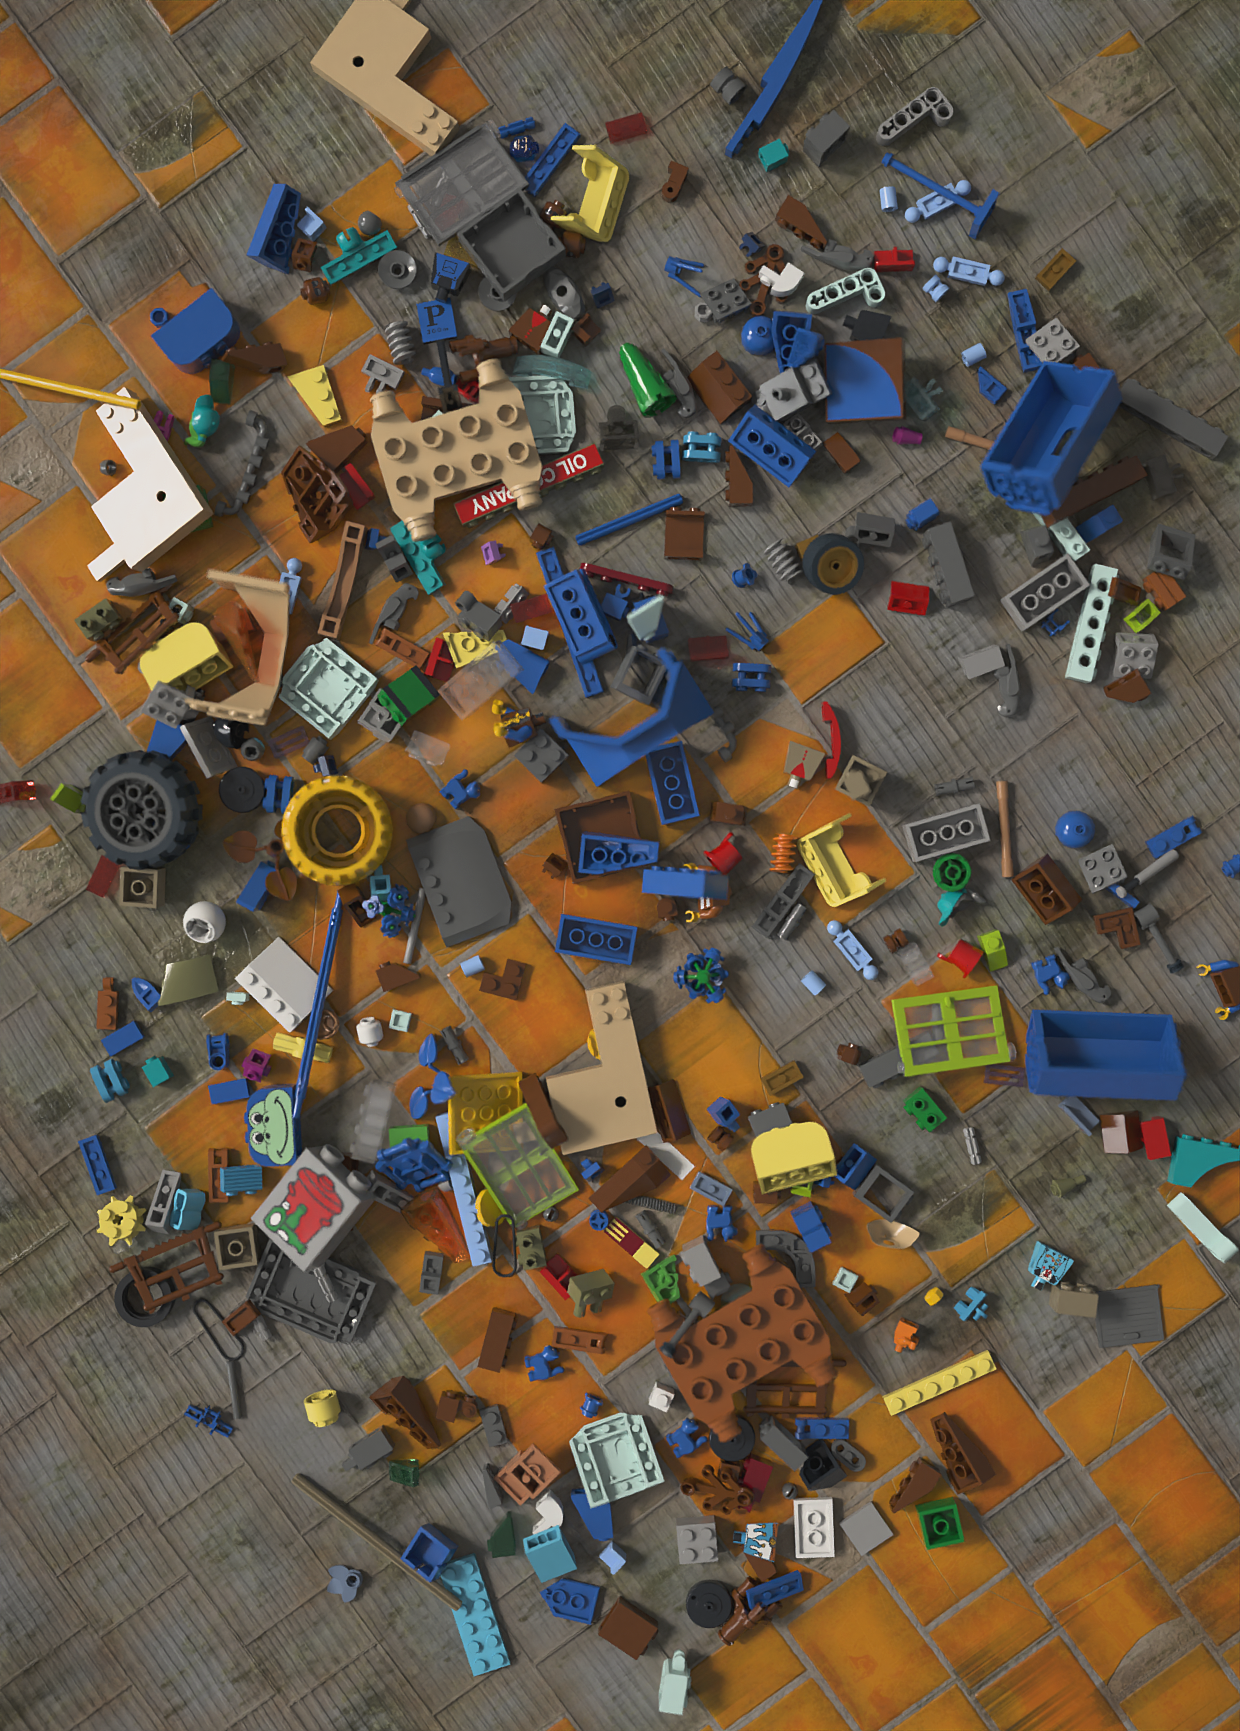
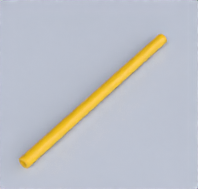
M0 369L1 379L138 410L141 408V400Z

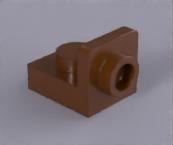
M298 238L292 253L294 269L307 272L312 271V260L317 250V242Z

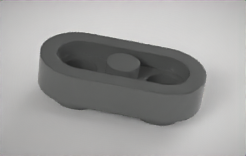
M836 1439L832 1442L831 1451L833 1456L854 1472L861 1471L865 1467L866 1460L863 1453L847 1440ZM839 1445L844 1446L843 1450H838L837 1447ZM854 1457L859 1458L857 1462H852Z

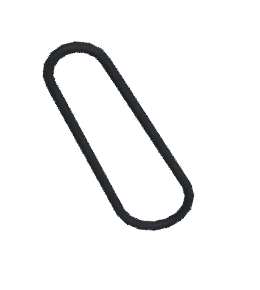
M508 1214L498 1216L495 1222L492 1267L495 1274L500 1277H510L517 1269L515 1222L513 1217ZM502 1217H508L512 1221L514 1270L505 1275L500 1274L495 1268L498 1222Z
M197 1300L193 1304V1312L199 1320V1322L201 1323V1325L203 1326V1328L205 1329V1331L207 1332V1334L209 1335V1337L211 1338V1340L213 1341V1343L215 1344V1346L217 1347V1349L219 1350L220 1354L225 1359L230 1361L239 1359L244 1352V1344L242 1340L237 1336V1334L234 1336L241 1345V1352L235 1358L227 1357L223 1353V1351L221 1350L213 1336L211 1335L210 1331L208 1330V1328L206 1327L198 1313L196 1312L195 1307L199 1302H205L206 1304H208V1306L213 1310V1312L218 1316V1318L221 1321H223L224 1319L221 1317V1315L216 1311V1309L211 1305V1303L208 1300Z

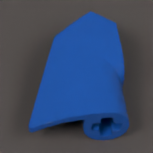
M509 639L497 644L501 665L529 692L534 694L541 677L544 676L549 667L550 661Z

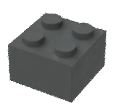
M835 110L830 114H824L819 120L820 124L816 128L814 126L811 127L805 134L806 139L804 140L803 152L818 167L846 141L850 126Z
M541 728L537 732L538 735L531 738L514 756L543 783L569 755Z

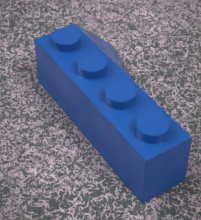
M273 184L246 256L264 266L289 274L290 267H288V261L292 255V249L290 248L292 237L295 236L294 223L298 217L300 192L287 184Z

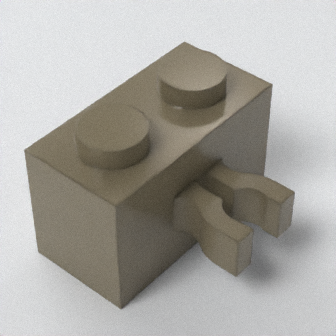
M853 769L845 773L846 778L842 780L852 800H855L871 792L869 784L880 779V776L876 771L865 777L862 770L857 771V769Z

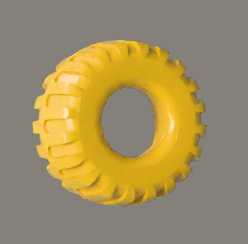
M326 776L318 778L302 787L289 802L282 821V841L293 865L308 878L326 885H348L371 875L386 858L393 836L391 815L382 797L368 784L348 776ZM332 809H345L352 812L361 825L359 842L352 850L346 853L334 854L326 851L316 837V827L319 819L324 813Z

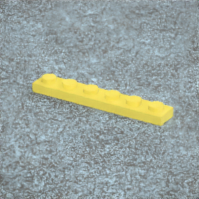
M986 1350L884 1395L883 1399L892 1416L994 1371L996 1367L989 1351Z

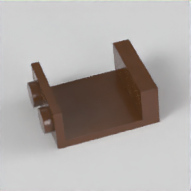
M671 507L670 510H666L664 559L702 561L704 511H701L700 508H690L689 511H682V508Z

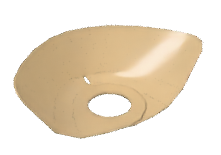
M879 1219L867 1224L871 1240L879 1246L905 1249L911 1246L920 1235L913 1228L895 1221L890 1223L885 1219ZM883 1241H891L895 1245H887L883 1243Z

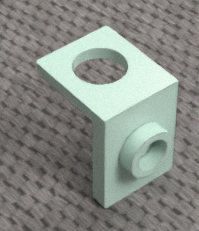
M173 597L169 605L171 609L175 605L183 607L179 613L178 621L185 625L192 618L194 608Z

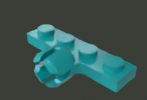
M354 227L346 229L351 239L350 241L347 240L343 231L339 233L336 240L343 254L321 267L329 284L333 285L383 257L386 253L397 249L389 231L386 230L368 241H363Z
M403 521L391 527L392 534L427 594L431 595L445 586V582L434 565V560L446 551L445 544H439L442 539L436 534L428 540L414 542L411 538V532L405 527Z

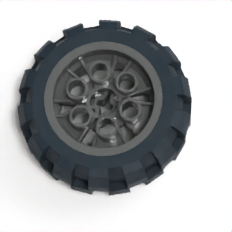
M142 750L116 755L107 759L104 765L98 766L89 777L91 784L88 787H84L81 803L86 804V812L81 813L83 826H89L92 832L89 840L97 850L103 849L106 852V859L117 865L126 864L129 869L145 870L151 867L156 868L174 861L186 852V848L194 843L200 831L199 827H197L198 821L203 819V805L198 804L196 796L200 794L195 780L190 781L186 776L188 770L178 761H170L166 754L156 751L144 752ZM151 784L154 789L150 794H147L148 787ZM134 788L138 789L139 796L134 794ZM119 797L123 800L122 806L119 804ZM152 799L156 802L155 807L151 804ZM166 808V815L158 813L160 809ZM153 818H154L155 821H156V825H155V826L152 825ZM135 826L140 830L139 835L135 833ZM148 830H151L156 837L151 839Z

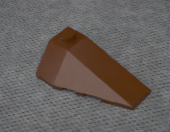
M945 1412L930 1419L936 1440L941 1444L943 1451L941 1453L942 1460H945L947 1464V1477L957 1495L984 1484L996 1475L986 1456Z

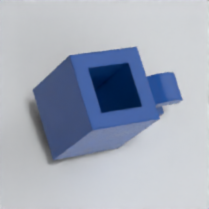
M621 584L617 585L615 595L606 593L601 604L604 614L617 621H621L622 617L626 618L630 610L627 607L628 602L623 600V598H627L630 595V588L627 589L626 593L622 594L619 591Z
M719 1097L707 1108V1111L717 1124L727 1127L730 1131L733 1130V1132L740 1128L739 1124L735 1121L740 1114L730 1100Z

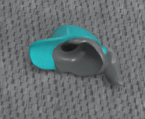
M968 886L959 891L942 893L937 903V907L942 913L938 924L942 927L945 926L949 918H953L957 912L965 910L973 902L985 904L987 901L973 888Z

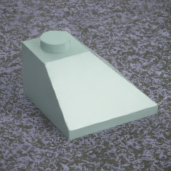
M662 595L628 615V622L639 640L645 639L647 641L655 636L654 632L657 631L663 606Z

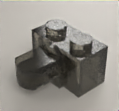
M614 405L610 407L607 414L608 422H599L600 451L638 448V421H626V412L622 406Z

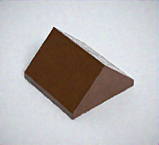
M1138 1110L1099 1115L1104 1153H1131L1143 1149Z

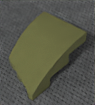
M210 954L167 963L158 1006L218 992Z

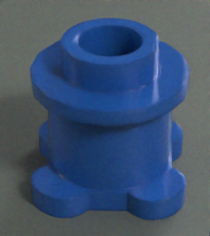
M749 563L743 564V569L735 570L732 573V581L737 587L744 588L746 584L753 585L758 575L750 567Z
M1239 854L1233 855V859L1223 862V867L1221 868L1227 877L1234 878L1240 872Z
M586 1392V1400L583 1406H580V1409L584 1416L592 1418L598 1415L597 1410L599 1406L603 1405V1399Z

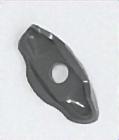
M554 266L544 272L545 287L555 307L564 315L574 320L583 315L585 305L582 294L573 279ZM564 286L567 288V293L565 296L560 297L558 296V290Z

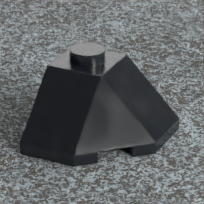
M823 1439L817 1440L806 1448L808 1458L804 1461L799 1475L809 1491L833 1487L847 1477L841 1464L833 1456L832 1451Z

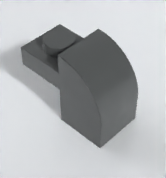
M393 535L375 544L396 583L413 574Z

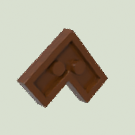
M1132 907L1093 916L1097 934L1116 931L1120 949L1141 945Z
M507 959L503 977L484 972L479 991L516 1001L526 963Z

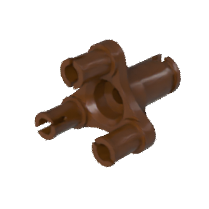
M471 334L463 339L449 341V348L452 354L460 352V357L472 354L475 369L459 372L462 384L476 380L479 381L478 377L480 375L477 371V366L480 363L518 354L517 341L513 335L509 338L504 337L487 341L486 339L474 338Z
M751 1576L747 1577L739 1587H735L731 1592L735 1606L734 1615L718 1631L719 1638L728 1646L733 1645L734 1641L747 1629H754L757 1624L768 1625L772 1621V1617L783 1607L782 1603L778 1600L767 1606L764 1604L762 1607L763 1603L758 1602L751 1610L748 1605L746 1590L757 1586V1582Z

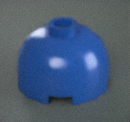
M755 316L749 319L743 326L741 342L745 350L751 355L765 356L775 349L771 332L773 320L769 317Z
M1069 811L1057 820L1055 834L1065 847L1071 849L1082 848L1093 839L1095 824L1086 813Z

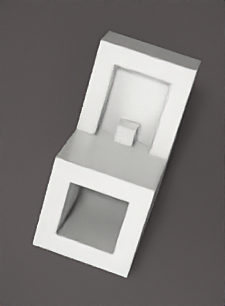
M788 263L781 275H778L763 265L758 277L764 285L773 286L771 288V295L785 297L796 290L803 279L804 272Z
M549 1490L536 1503V1510L543 1518L533 1527V1534L557 1525L561 1527L564 1512L563 1505L560 1499Z

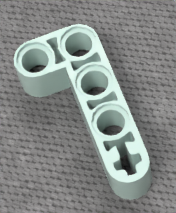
M865 268L812 292L807 298L806 310L810 314H818L859 294H863L868 306L876 308L883 302L885 291L876 271L872 268ZM869 276L872 281L869 283L865 282L863 277ZM852 284L855 289L852 291L847 290L845 285ZM835 292L837 298L832 299L827 293ZM877 293L880 299H872L871 294ZM812 300H814L815 303L819 302L818 306H816L815 304H811Z
M1182 1192L1167 1204V1207L1224 1264L1239 1251Z

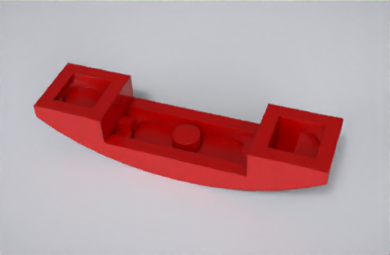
M823 701L821 703L822 722H830L832 759L825 760L826 779H831L840 758L841 736L834 711L827 701Z

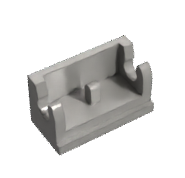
M995 644L958 657L965 676L967 675L968 679L1005 666L1000 648Z

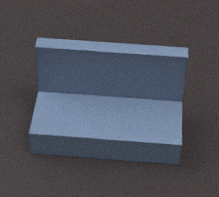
M1067 1096L1058 1107L1084 1134L1091 1136L1090 1130L1099 1120L1076 1096Z

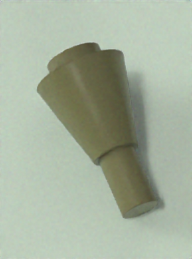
M1080 1175L1075 1178L1052 1180L1050 1188L1054 1196L1057 1195L1061 1198L1075 1188L1076 1185L1086 1182V1178L1084 1175Z

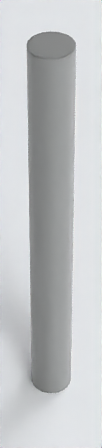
M419 888L415 906L416 917L411 925L403 961L406 964H411L426 897L423 888Z

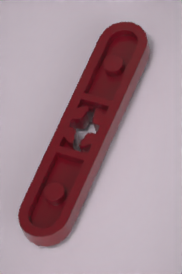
M581 563L579 570L585 569L588 578L598 576L604 582L612 583L613 580L637 586L638 590L643 592H649V590L657 591L656 594L663 597L672 594L674 588L673 585L588 563Z

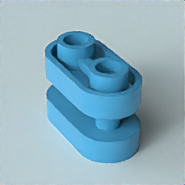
M687 432V435L683 436V445L689 446V448L682 452V460L705 463L720 462L721 453L716 452L715 448L721 447L722 438L718 437L717 433L699 435L698 432ZM696 447H708V451L696 450Z
M113 1058L104 1062V1069L100 1065L90 1068L92 1078L105 1103L114 1100V1093L123 1096L128 1093L130 1088L128 1080L123 1078L121 1074L122 1067L119 1061H115ZM107 1075L109 1076L113 1086H110L106 1077Z

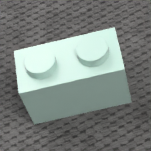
M556 311L541 343L542 353L559 360L571 335V329L575 326L574 319Z

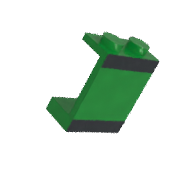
M414 666L385 686L377 697L380 703L390 711L392 718L402 726L408 718L426 705H432L440 694L421 670Z

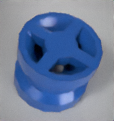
M598 1209L594 1210L590 1215V1226L597 1231L604 1230L608 1225V1214L605 1211L601 1213Z

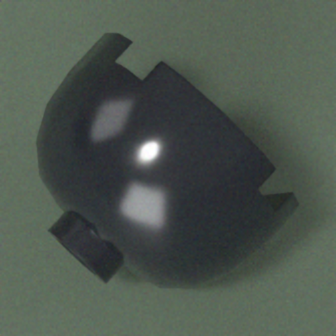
M218 717L214 722L213 729L219 743L229 748L239 749L243 741L246 740L244 733L245 731L249 733L250 726L249 722Z

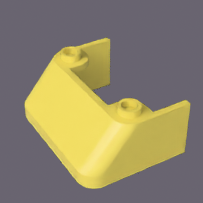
M596 145L573 146L572 150L584 158L582 173L589 179L579 215L570 213L567 216H551V221L566 231L580 233L583 237L595 241L608 242L612 237L628 185L629 172L627 168Z
M851 813L800 838L797 842L798 850L808 869L815 874L813 878L825 901L832 907L839 906L866 894L886 882V879L883 878L871 883L865 873L859 872L854 874L837 842L844 834L840 823L851 817Z

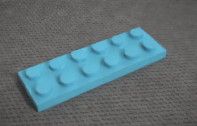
M475 1553L446 1562L447 1566L442 1572L441 1578L444 1587L463 1602L458 1611L452 1609L473 1676L510 1665L511 1661Z

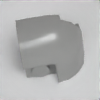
M379 688L357 723L371 731L373 736L378 739L390 742L401 725L392 718L390 711L380 703L377 696L382 689Z

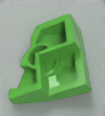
M675 1255L669 1256L641 1273L642 1278L657 1302L666 1298L669 1299L671 1304L680 1298L677 1286L678 1273H676L675 1261L677 1259Z

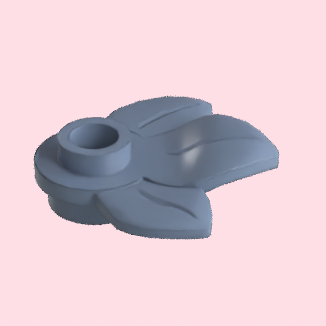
M335 1565L329 1568L328 1572L333 1578L329 1582L327 1592L342 1594L344 1603L353 1600L356 1596L357 1588L363 1581L361 1572L356 1569L349 1570L344 1565ZM355 1576L357 1580L352 1581L350 1577Z

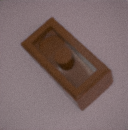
M839 432L823 442V446L844 474L860 464V458Z
M744 1544L740 1545L742 1551H744ZM744 1553L761 1582L777 1573V1567L774 1562Z

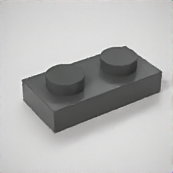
M495 1404L480 1408L479 1412L489 1448L508 1443L499 1405Z

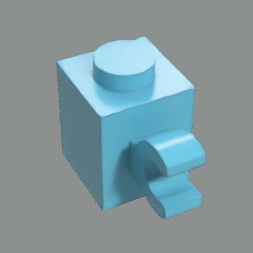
M380 865L374 871V876H370L371 897L377 895L380 901H387V896L390 894L391 889L390 876L383 875L382 865Z

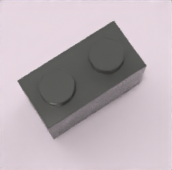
M776 1102L769 1105V1109L764 1111L758 1109L751 1112V1116H748L756 1138L774 1128L780 1129L792 1124L784 1103Z

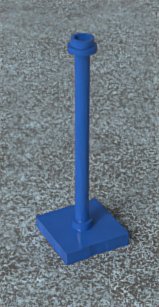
M888 152L885 154L881 162L884 164V167L887 168L890 165L974 213L975 219L969 236L973 239L977 238L996 206L999 197L998 191L993 189L983 206L980 205L978 207L893 158L894 154H889Z

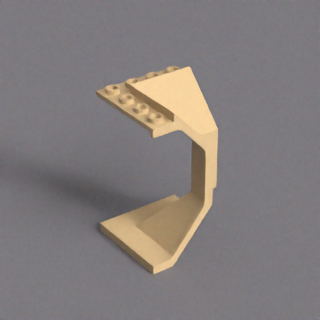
M209 570L207 578L224 589L238 591L264 633L258 675L254 684L219 704L186 698L185 702L191 704L190 708L207 713L208 716L214 718L221 717L265 725L280 687L289 637L290 586L286 583Z

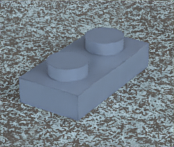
M701 1171L697 1172L690 1185V1189L723 1207L733 1190Z

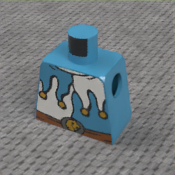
M778 1523L746 1524L745 1532L734 1531L733 1543L744 1544L743 1553L774 1562Z

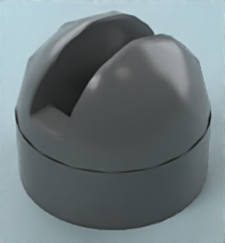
M104 460L100 463L102 474L114 475L116 473L117 467L113 460Z
M551 1206L544 1210L543 1216L546 1221L554 1222L559 1216V1211L556 1207ZM553 1210V1216L551 1219H549L548 1216L550 1214V1211Z
M789 1482L782 1487V1493L786 1499L791 1500L797 1496L798 1490L795 1484ZM793 1488V1489H794L793 1492L791 1493L790 1496H788L789 1492H790L791 1489Z

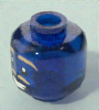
M531 135L516 136L513 142H510L511 157L515 158L517 162L533 161L536 154L539 153V144L537 141L535 142Z

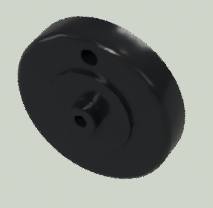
M236 767L229 770L222 777L219 784L221 801L228 809L238 813H248L257 809L262 804L266 795L265 782L262 776L257 771L248 767Z
M738 1414L735 1415L738 1418L739 1426L742 1427V1431L736 1437L727 1442H720L717 1433L715 1434L712 1428L709 1432V1441L713 1452L719 1458L729 1462H736L746 1458L752 1452L755 1445V1432L752 1424L745 1417Z
M702 1580L693 1585L686 1597V1610L689 1618L696 1625L703 1628H716L722 1625L729 1618L732 1611V1599L728 1589L722 1583L715 1580Z

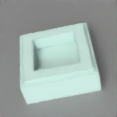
M393 1009L389 1028L408 1032L412 1013Z
M841 1266L832 1284L850 1293L859 1276Z

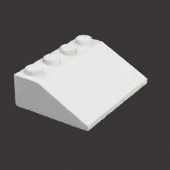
M278 937L235 979L290 1033L311 1014L319 975ZM329 985L327 987L326 997L333 991V989Z

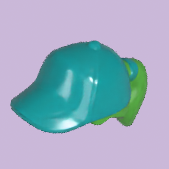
M202 395L196 400L189 424L191 437L185 439L184 445L200 448L205 444L206 438L214 434L218 429L220 415L214 410V401L211 395Z

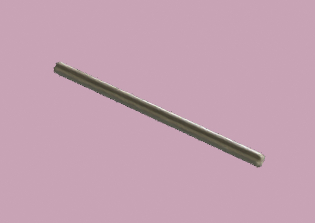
M297 1473L291 1482L454 1611L459 1610L463 1603L459 1598L436 1580L429 1583L417 1573L419 1567L413 1570L400 1559L402 1554L301 1474Z

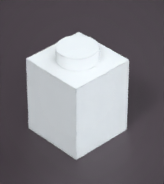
M656 1381L649 1397V1405L667 1412L674 1397V1389Z

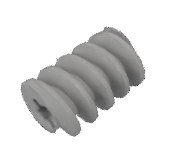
M396 321L385 326V334L388 336L387 342L390 343L389 349L393 350L391 356L394 358L393 364L395 365L411 363L414 361L411 357L416 354L415 351H409L414 345L407 344L412 337L405 336V334L410 332L409 329H403L404 326L408 325L406 321Z
M780 539L767 547L764 554H771L768 561H774L772 564L773 568L779 567L776 574L783 573L780 580L789 581L802 573L803 569L796 570L799 563L792 564L795 556L788 557L791 550L785 551L784 548L787 546V543L780 544L782 541Z

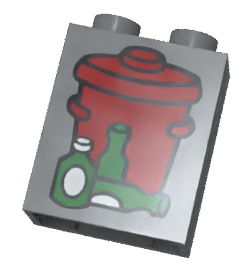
M329 1144L306 1148L251 1217L303 1272L321 1267L376 1199L368 1190L371 1186L369 1179L358 1171L353 1170L350 1172L341 1163L344 1160L343 1154Z

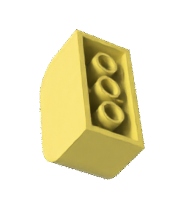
M189 623L175 629L173 633L154 643L149 651L145 650L140 659L141 671L151 690L158 680L180 691H185L188 685L196 690L234 667L222 644L200 623Z
M793 1123L788 1127L774 1128L769 1132L759 1135L752 1144L751 1152L762 1194L837 1175L835 1159L827 1132L817 1123Z

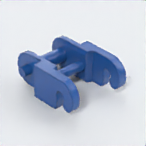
M1058 608L1046 618V622H1042L1041 628L1045 627L1051 633L1050 637L1052 635L1055 636L1056 631L1060 632L1070 622L1067 620L1061 626L1053 620V615L1059 610ZM1050 621L1057 627L1055 630L1048 625Z

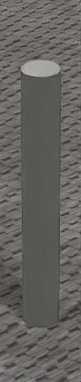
M234 1360L227 1361L234 1419H240L242 1415Z

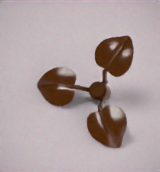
M283 819L278 821L274 828V834L281 840L273 839L268 845L255 848L257 846V839L249 831L235 832L223 840V846L227 854L240 863L253 861L255 852L266 850L269 856L275 857L276 871L270 872L265 880L266 889L271 895L282 900L290 901L293 898L297 888V877L289 867L279 870V855L284 850V843L282 841Z

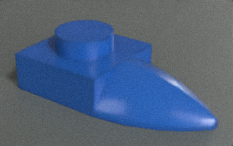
M132 978V988L135 996L149 1012H152L158 1006L161 994L146 980Z

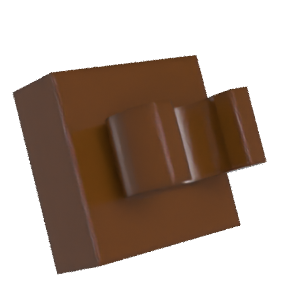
M552 853L542 865L544 867L542 872L545 873L549 870L553 873L551 879H554L561 874L567 863Z

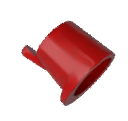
M729 832L720 845L710 852L703 851L709 863L715 866L722 876H726L743 859L738 850L728 841L734 836L732 832Z
M960 939L947 957L940 952L937 954V957L955 965L964 973L962 978L965 979L977 964L984 951Z

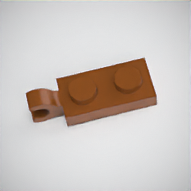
M114 977L103 978L104 990L98 991L96 1029H118L119 991H113Z

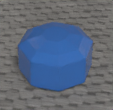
M155 308L150 313V321L157 328H161L170 321L169 314L163 308Z

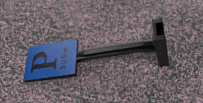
M449 297L446 303H441L437 300L418 303L416 305L423 344L437 343L444 382V387H439L438 393L444 414L448 413V409L458 407L462 409L463 405L457 384L452 385L445 347L446 340L457 338L451 299Z

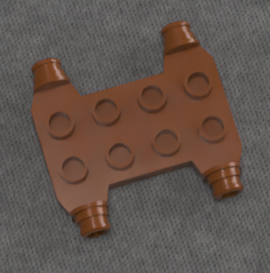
M762 1243L752 1247L742 1255V1258L747 1263L746 1266L749 1270L748 1274L751 1279L752 1289L706 1315L705 1318L694 1322L676 1345L677 1352L674 1353L672 1358L664 1355L660 1351V1347L665 1341L669 1343L687 1318L681 1311L677 1312L674 1307L672 1308L669 1299L666 1298L647 1309L648 1315L652 1318L651 1322L655 1332L656 1349L694 1416L706 1423L709 1428H712L713 1432L717 1433L720 1442H727L742 1431V1427L739 1426L738 1418L735 1415L737 1409L734 1406L732 1394L790 1360L795 1361L803 1368L805 1373H808L810 1378L814 1379L818 1387L830 1383L838 1376L837 1370L833 1367L834 1363L830 1352L828 1333L790 1267L779 1261L775 1256L772 1257Z

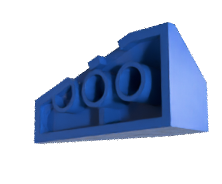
M794 311L773 312L771 332L780 374L790 369L787 363L798 327L810 331L812 314Z
M798 327L787 366L796 368L817 356L824 347V335Z
M584 831L581 839L578 872L602 874L604 872L657 862L659 842Z

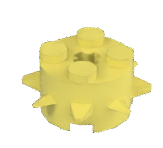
M132 1195L125 1201L117 1200L112 1196L111 1202L104 1209L97 1211L100 1225L97 1233H104V1235L109 1237L110 1246H113L118 1240L126 1241L130 1246L132 1245V1238L137 1236L139 1231L146 1230L142 1225L144 1222L143 1213L146 1212V1209H139V1207L135 1206L134 1196Z

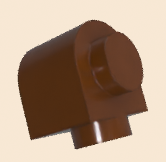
M539 523L530 537L531 545L539 551L545 545L549 546L554 538L551 535L552 530Z
M668 897L658 901V918H663V921L674 920V916L678 915L675 902Z
M848 1043V1046L839 1044L836 1052L838 1055L837 1059L857 1066L862 1053L859 1050L860 1046Z

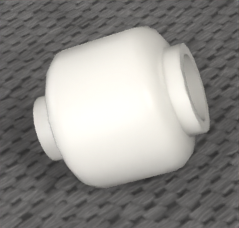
M374 1017L360 1020L356 1027L360 1043L367 1044L368 1047L378 1045V1042L383 1038L380 1021Z

